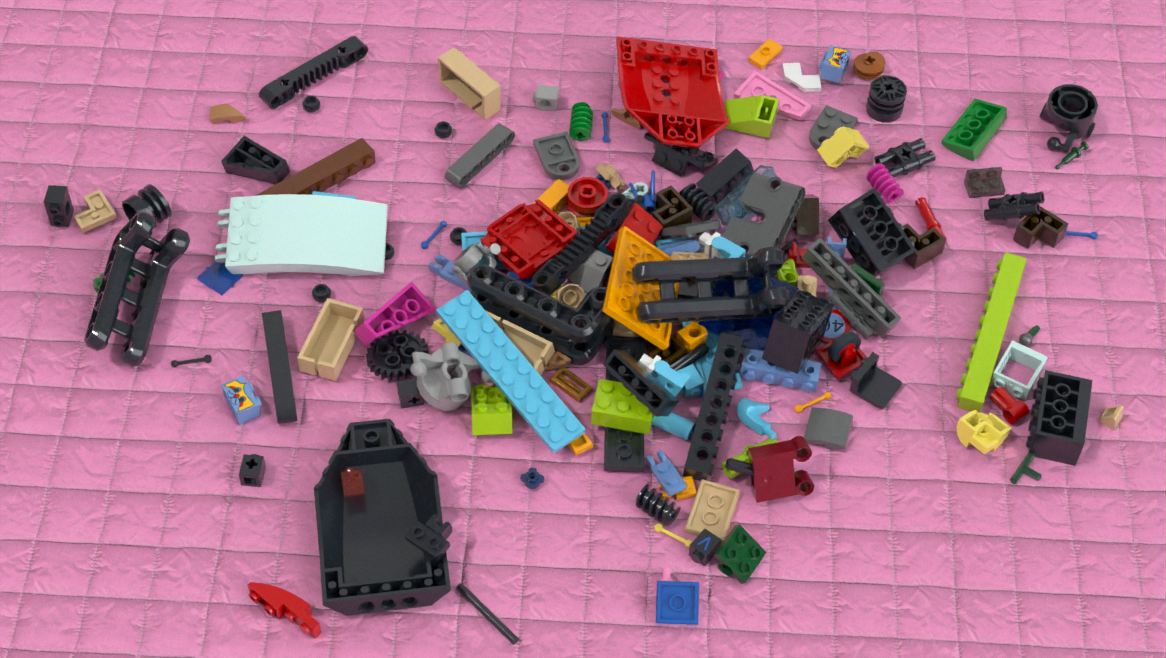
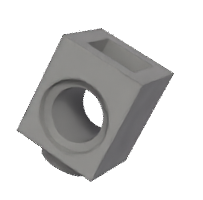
M537 85V92H533V102L536 103V110L557 111L559 86Z

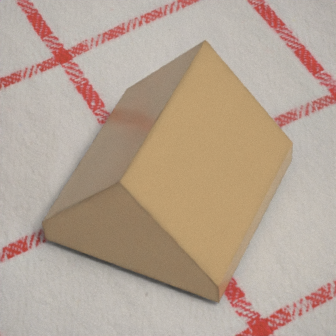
M1122 405L1107 407L1099 422L1115 430L1123 417L1124 407Z

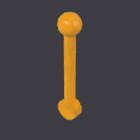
M825 392L823 396L804 405H796L795 412L801 413L806 407L823 399H830L831 394Z

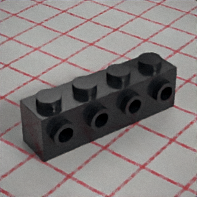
M614 349L603 365L609 370V373L617 378L627 390L631 391L638 401L646 405L653 415L668 417L678 404L679 400L627 351Z

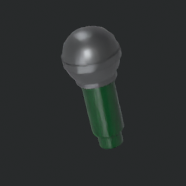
M1036 325L1027 333L1021 334L1019 337L1020 344L1029 346L1032 343L1033 337L1039 332L1040 327Z

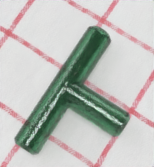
M1028 452L1010 478L1012 484H1017L1023 474L1036 481L1040 480L1042 475L1029 468V465L1035 458L1032 452Z

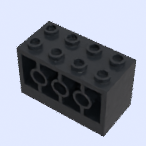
M875 188L840 208L828 219L841 241L843 238H847L846 248L857 265L874 277L880 276L916 251L913 241L907 237L903 226L897 222L893 211L886 206L882 195Z
M799 290L789 301L788 305L775 317L762 359L798 374L821 345L834 304L830 303L827 299L818 298L807 291Z
M1045 370L1043 377H1039L1037 388H1035L1033 394L1035 402L1030 415H1033L1028 427L1030 436L1028 435L1026 447L1029 448L1028 456L1076 466L1085 444L1093 380Z

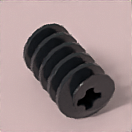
M695 183L686 186L679 192L693 208V213L701 221L710 220L713 217L716 202L711 201L709 196L706 197V193L701 192L700 188H696Z
M646 484L637 495L636 507L642 508V511L645 513L649 512V516L655 517L657 522L662 521L663 526H669L677 518L681 507L675 510V502L668 505V497L662 501L663 494L659 493L655 496L656 489L653 488L649 492L650 485Z

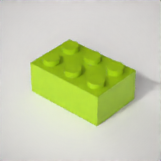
M599 379L591 411V424L650 435L654 415L649 411V408L638 401L636 396L627 390L621 382Z

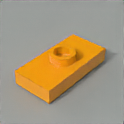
M768 39L748 57V62L762 70L782 52L783 46Z

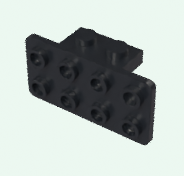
M650 132L644 135L645 139L657 144L652 161L681 177L685 176L689 163L704 169L716 164L718 161L712 153L704 152L699 147L662 144Z

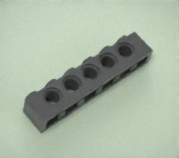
M821 238L807 248L802 259L833 290H837L841 297L845 299L859 316L862 315L863 320L881 338L897 325L901 317Z

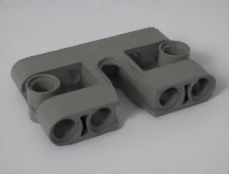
M758 173L752 174L739 201L744 204L747 210L764 219L761 222H756L749 219L731 218L722 237L748 251L745 257L753 255L762 248H780L805 197V188L782 181L777 176L768 177Z

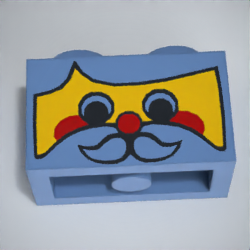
M831 45L829 51H825L823 60L820 62V78L840 83L848 66L851 51Z
M244 376L221 385L223 395L239 425L261 416V401L258 396L255 397L253 395V386L250 381L246 382Z

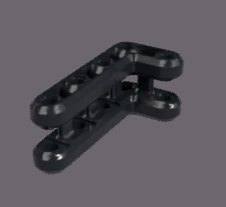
M145 211L135 214L118 232L113 241L84 338L87 347L99 351L105 349L108 345L111 332L123 336V349L120 358L123 363L131 367L140 365L146 356L170 268L186 252L190 243L188 232L180 228L170 230L160 241L150 237L156 220L153 215ZM141 246L151 249L147 263L134 258ZM129 270L142 276L139 293L126 288ZM120 301L133 306L130 324L117 319Z
M766 247L759 249L749 257L647 261L637 263L632 269V280L637 285H659L661 298L659 301L640 302L636 307L637 319L643 324L752 319L772 316L786 307L790 301L789 290L785 286L771 287L770 276L781 269L785 263L784 252L779 247ZM761 278L762 290L756 294L749 295L748 280ZM681 282L696 283L698 298L684 300L683 298L676 299L674 284ZM711 282H733L735 296L731 298L713 297Z
M485 264L475 265L467 273V284L473 290L470 293L485 311L500 317L502 321H509L552 342L555 353L558 351L567 356L573 364L584 365L589 363L606 342L607 336H610L613 332L614 318L602 311L607 291L606 287L591 289L580 304L574 308Z

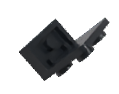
M872 352L868 358L865 357L862 360L859 370H854L851 374L849 391L876 407L883 409L900 389L902 382L878 368L879 355Z

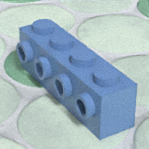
M745 348L740 369L741 378L816 393L822 363L808 360L799 373L796 374L763 360L764 351Z

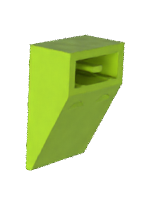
M758 95L726 100L724 106L730 123L724 128L770 138L777 116L779 99Z
M479 384L471 386L473 435L512 434L511 403L496 385L486 386Z

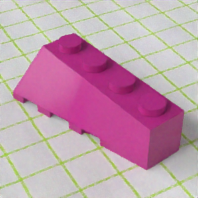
M411 281L361 324L354 333L367 346L374 339L435 312L436 308Z

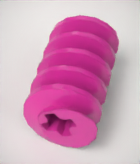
M877 164L868 171L866 179L882 195L884 203H893L901 198L904 191L896 183V180L892 178V174L885 168V165Z

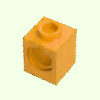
M693 321L677 332V339L687 348L688 353L701 343L707 344L708 332L704 326Z

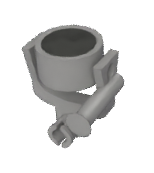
M480 242L475 245L471 244L453 261L452 264L455 267L451 271L468 286L465 273L475 266L482 257L487 260L488 266L495 268L497 262L491 255L499 254L501 248L496 243L487 249Z

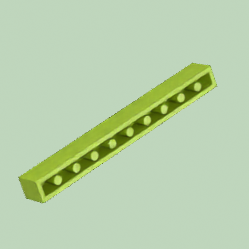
M1005 252L1003 259L999 258L996 267L999 273L995 272L992 280L995 286H990L987 296L991 299L990 301L986 300L983 309L986 315L982 314L979 325L982 328L977 329L974 340H977V344L973 343L970 354L973 357L972 359L968 358L965 366L968 373H963L960 382L964 386L963 389H958L955 398L959 400L958 408L981 412L1027 258Z

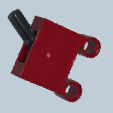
M796 436L787 441L748 448L749 463L733 458L726 460V469L751 477L752 493L757 503L799 494L807 496L814 490L813 481L807 471L798 470L794 473L793 459L805 462L812 456L811 448L802 436Z

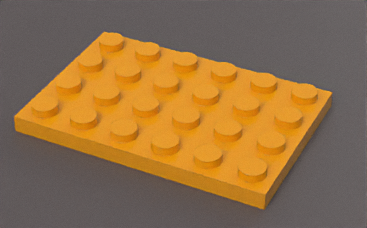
M623 226L618 234L602 311L660 349L665 350L669 346L672 323L643 324L637 319L636 307L640 302L659 301L661 299L659 285H637L632 280V269L635 264L640 262L669 261L672 259L635 232ZM680 283L674 284L676 299Z

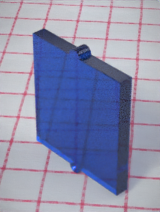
M215 261L210 267H206V270L197 280L222 296L231 287H234V284L243 277V274H232L225 267L224 262Z

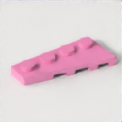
M756 71L734 93V98L736 99L758 95L778 98L777 113L799 121L811 109L810 104Z

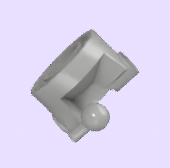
M454 342L443 344L440 349L431 355L424 352H413L414 363L411 365L410 370L417 377V387L425 401L433 407L444 411L456 410L462 406L471 393V382L467 374L472 369L481 368L475 359H470L469 356L459 351L458 345ZM483 370L481 373L483 381L487 383L493 382Z

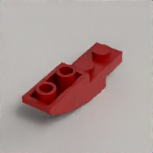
M256 582L248 584L250 599L257 604L259 602L264 606V610L270 616L274 615L281 619L285 615L291 623L296 622L304 634H310L315 639L321 634L320 623L311 617V605L302 598L273 585Z

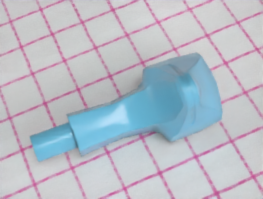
M743 398L736 407L739 420L761 436L766 434L771 440L776 438L777 433L771 429V424L759 416L767 412L770 406L767 403H759Z

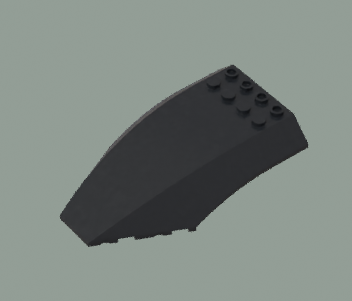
M391 419L350 423L346 429V434L340 440L341 443L338 449L332 454L328 462L329 465L322 472V478L314 487L323 606L346 616L431 606L451 591L447 554L445 552L436 561L406 541L404 536L417 521L426 526V522L434 514L438 515L441 523L440 526L443 525L438 476L435 471L429 468L425 459L419 456L414 446L407 442L403 437V433L395 427Z

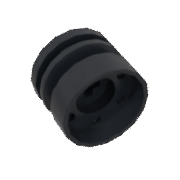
M887 75L877 77L872 81L866 104L867 113L871 118L882 123H890L901 117L907 94V87L904 82L897 77Z
M151 184L146 185L144 189H140L137 193L138 196L131 195L122 201L123 210L129 221L135 214L142 211L153 215L158 223H162L164 219H168L172 214L165 197Z

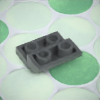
M812 407L804 438L808 444H825L826 449H846L853 415L833 409Z

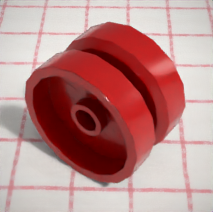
M582 177L573 181L568 188L567 211L572 212L576 217H594L595 210L601 207L607 200L608 193L605 184L599 179L592 177Z

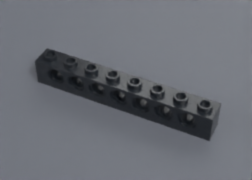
M723 332L720 334L685 463L683 477L692 476V479L701 481V479L707 480V476H712L714 464H711L712 458H717L719 447H716V442H721L724 431L720 429L721 423H726L728 415L724 411L726 407H730L732 396L729 395V392L735 389L737 379L733 378L734 373L739 374L741 362H738L739 356L743 357L746 347L742 345L744 339L742 337ZM717 388H721V389H723L724 391H718V390H716V389H717ZM712 405H717L719 408H713ZM707 422H713L715 425H709ZM703 439H708L710 442H709V443H706V442H704V441H702V440H703ZM702 456L705 457L706 460H700L697 457Z

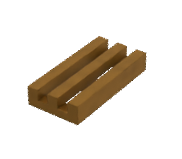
M564 366L550 378L552 384L579 403L583 397H587V393L592 392V386ZM561 374H564L566 377H568V378L571 379V380L566 379V378H565L564 376H562ZM575 383L578 384L580 387H582L584 390H582V389H580L578 386H576Z

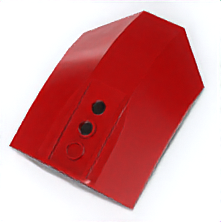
M616 37L617 67L622 103L626 111L662 144L698 148L730 123L721 92L717 49ZM661 79H665L668 83H663ZM661 92H669L670 97H664V95L661 94Z

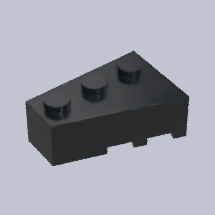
M243 136L221 161L225 172L228 174L273 184L283 181L290 173L285 159L246 136Z
M736 148L699 180L696 185L701 189V192L706 193V197L709 196L711 201L718 203L748 184L752 174H754L751 161Z

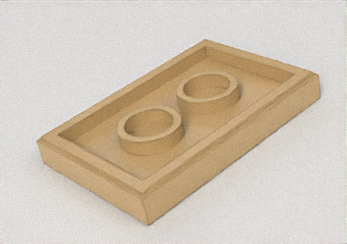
M701 479L684 533L698 536L704 529H707L720 538L721 543H723L728 533L740 490Z

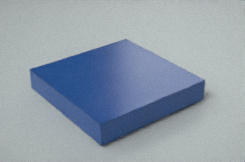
M657 581L656 623L698 625L699 582Z

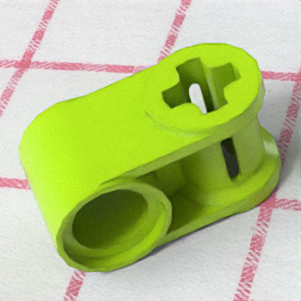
M788 259L782 268L777 271L778 273L775 275L778 286H785L789 293L792 294L796 288L798 274L794 260Z

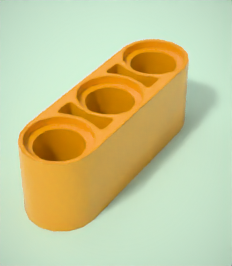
M558 179L538 199L557 214L567 204L568 188L570 185Z

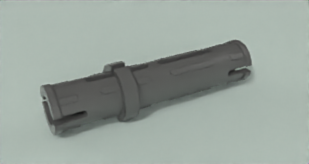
M834 290L827 297L851 323L850 326L855 328L865 340L874 333L863 320L862 315L859 316L837 290Z

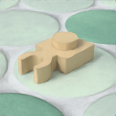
M599 163L596 170L605 180L610 181L615 189L619 187L622 190L626 183L620 179L621 176L616 172L617 169L611 164Z

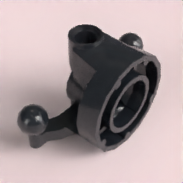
M1064 84L1050 92L1048 101L1040 113V118L1056 123L1063 130L1070 131L1064 144H1061L1059 138L1050 137L1047 141V147L1050 150L1055 151L1059 149L1068 153L1075 139L1084 136L1090 137L1096 124L1094 123V118L1098 107L1096 97L1091 91L1079 85Z

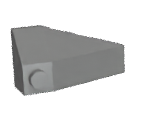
M595 250L572 273L569 279L574 284L579 285L586 293L595 287H601L610 268H612L613 257Z

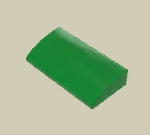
M975 98L942 139L941 144L955 154L974 161L1007 119V107Z

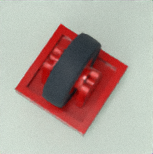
M854 332L844 333L815 351V355L837 381L852 374L854 370L858 371L862 360L867 357L859 348L861 339Z

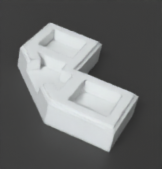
M783 63L782 70L786 82L798 86V89L802 92H821L822 87L819 75H802L800 63Z

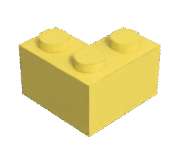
M840 127L830 139H826L821 143V147L817 151L828 166L837 168L848 157L858 158L870 146L858 130Z

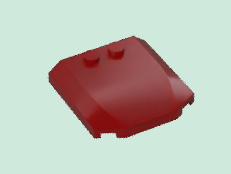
M538 199L535 200V204L527 206L525 203L520 204L488 226L487 234L480 241L486 249L494 243L498 244L501 251L499 254L493 255L517 277L528 279L548 260L555 258L556 254L560 255V250H565V245H570V239L574 240L575 234H578V232Z

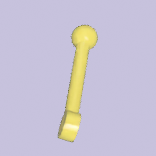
M661 524L654 526L656 532H663L690 548L691 540H685L664 529Z

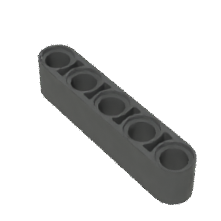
M498 123L448 168L445 173V179L459 188L464 187L512 143L515 138V132Z

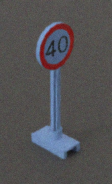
M828 237L826 244L843 260L847 238H843L842 243L831 242L832 237ZM829 286L830 295L834 290ZM835 306L833 307L822 340L824 343H829L850 330L849 321L839 310H836Z

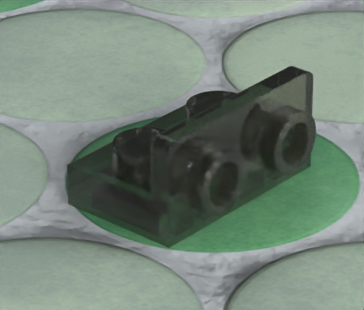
M1002 167L967 170L964 184L969 198L1004 195L1005 187L1001 178Z

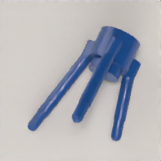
M654 170L651 171L650 194L643 195L644 201L640 203V205L647 207V213L656 211ZM629 183L631 191L636 198L638 194L633 184Z

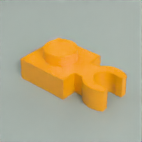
M692 476L682 478L686 483L687 489L672 495L676 497V500L696 497ZM659 485V491L664 490L662 486ZM662 493V500H664L666 497H668L669 499L671 498V496L669 497L666 493Z

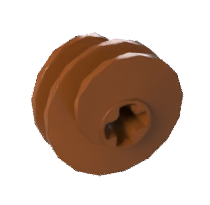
M879 52L860 54L854 60L853 71L858 77L863 79H875L884 72L885 58Z

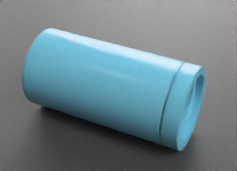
M672 412L668 417H657L654 415L652 420L653 426L686 441L690 440L696 426L695 422Z

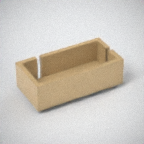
M454 47L438 57V68L440 69L439 82L468 107L474 109L481 118L486 120L501 110V87L497 81L491 79L485 71L479 69L473 61L467 59L462 52H459Z
M327 298L297 357L299 371L315 376L319 373V377L336 381L357 339L354 331L365 322L363 308Z
M486 311L541 376L545 370L543 365L547 366L548 361L555 353L553 343L509 321H502L500 317Z

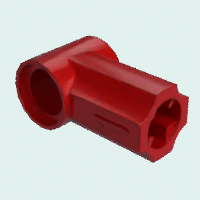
M999 386L990 394V399L1003 411V417L1009 424L1014 425L1029 415V408L1022 400L1017 401L1004 387Z

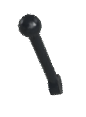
M205 355L204 358L184 361L173 360L171 361V366L175 368L178 365L203 361L210 363L212 357L211 355Z

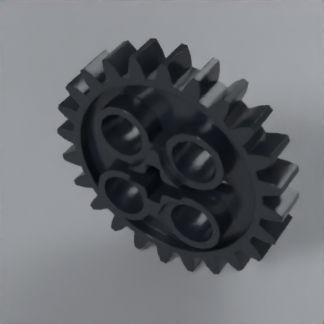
M396 330L395 334L389 332L388 336L382 335L381 339L376 338V343H370L371 348H367L366 354L367 365L370 367V371L375 373V376L381 375V379L388 376L389 381L393 377H396V380L399 381L402 376L404 379H407L408 374L412 377L414 376L410 370L411 365L414 363L413 352L429 354L428 344L425 343V339L420 338V334L414 336V331L407 334L406 330L402 333Z

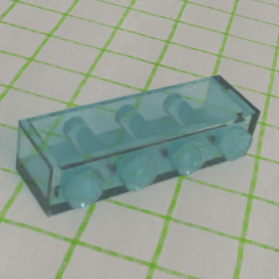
M760 165L714 207L722 225L727 226L731 218L744 219L752 213L739 200L752 174L758 173L768 177L777 176L772 166Z

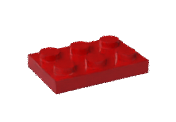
M635 203L630 208V214L617 227L605 248L612 254L615 253L619 230L623 226H626L652 244L663 228V225Z

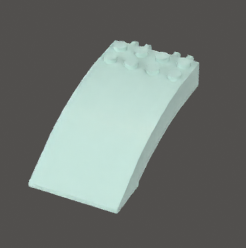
M279 194L231 197L230 209L219 210L218 215L220 217L229 218V220L218 221L217 225L220 228H228L227 243L216 245L217 251L226 252V254L215 255V261L224 262L225 267L233 275L307 272L340 274L349 277L384 274L387 204L345 197Z

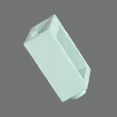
M1012 340L996 367L990 384L996 388L999 386L1004 387L1015 397L1026 401L1043 371L1048 357ZM1010 359L1035 370L1027 386L1001 374Z

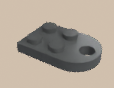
M826 105L810 130L809 141L811 145L818 149L821 147L820 141L830 139L840 127L854 129L858 118Z
M568 132L533 140L535 150L548 176L557 180H565L577 174L579 170V157ZM561 169H568L567 172H562V171H560V170H561Z
M720 220L698 221L662 228V236H670V239L681 238V235L682 238L694 237L695 233L696 235H702L708 230L721 228Z

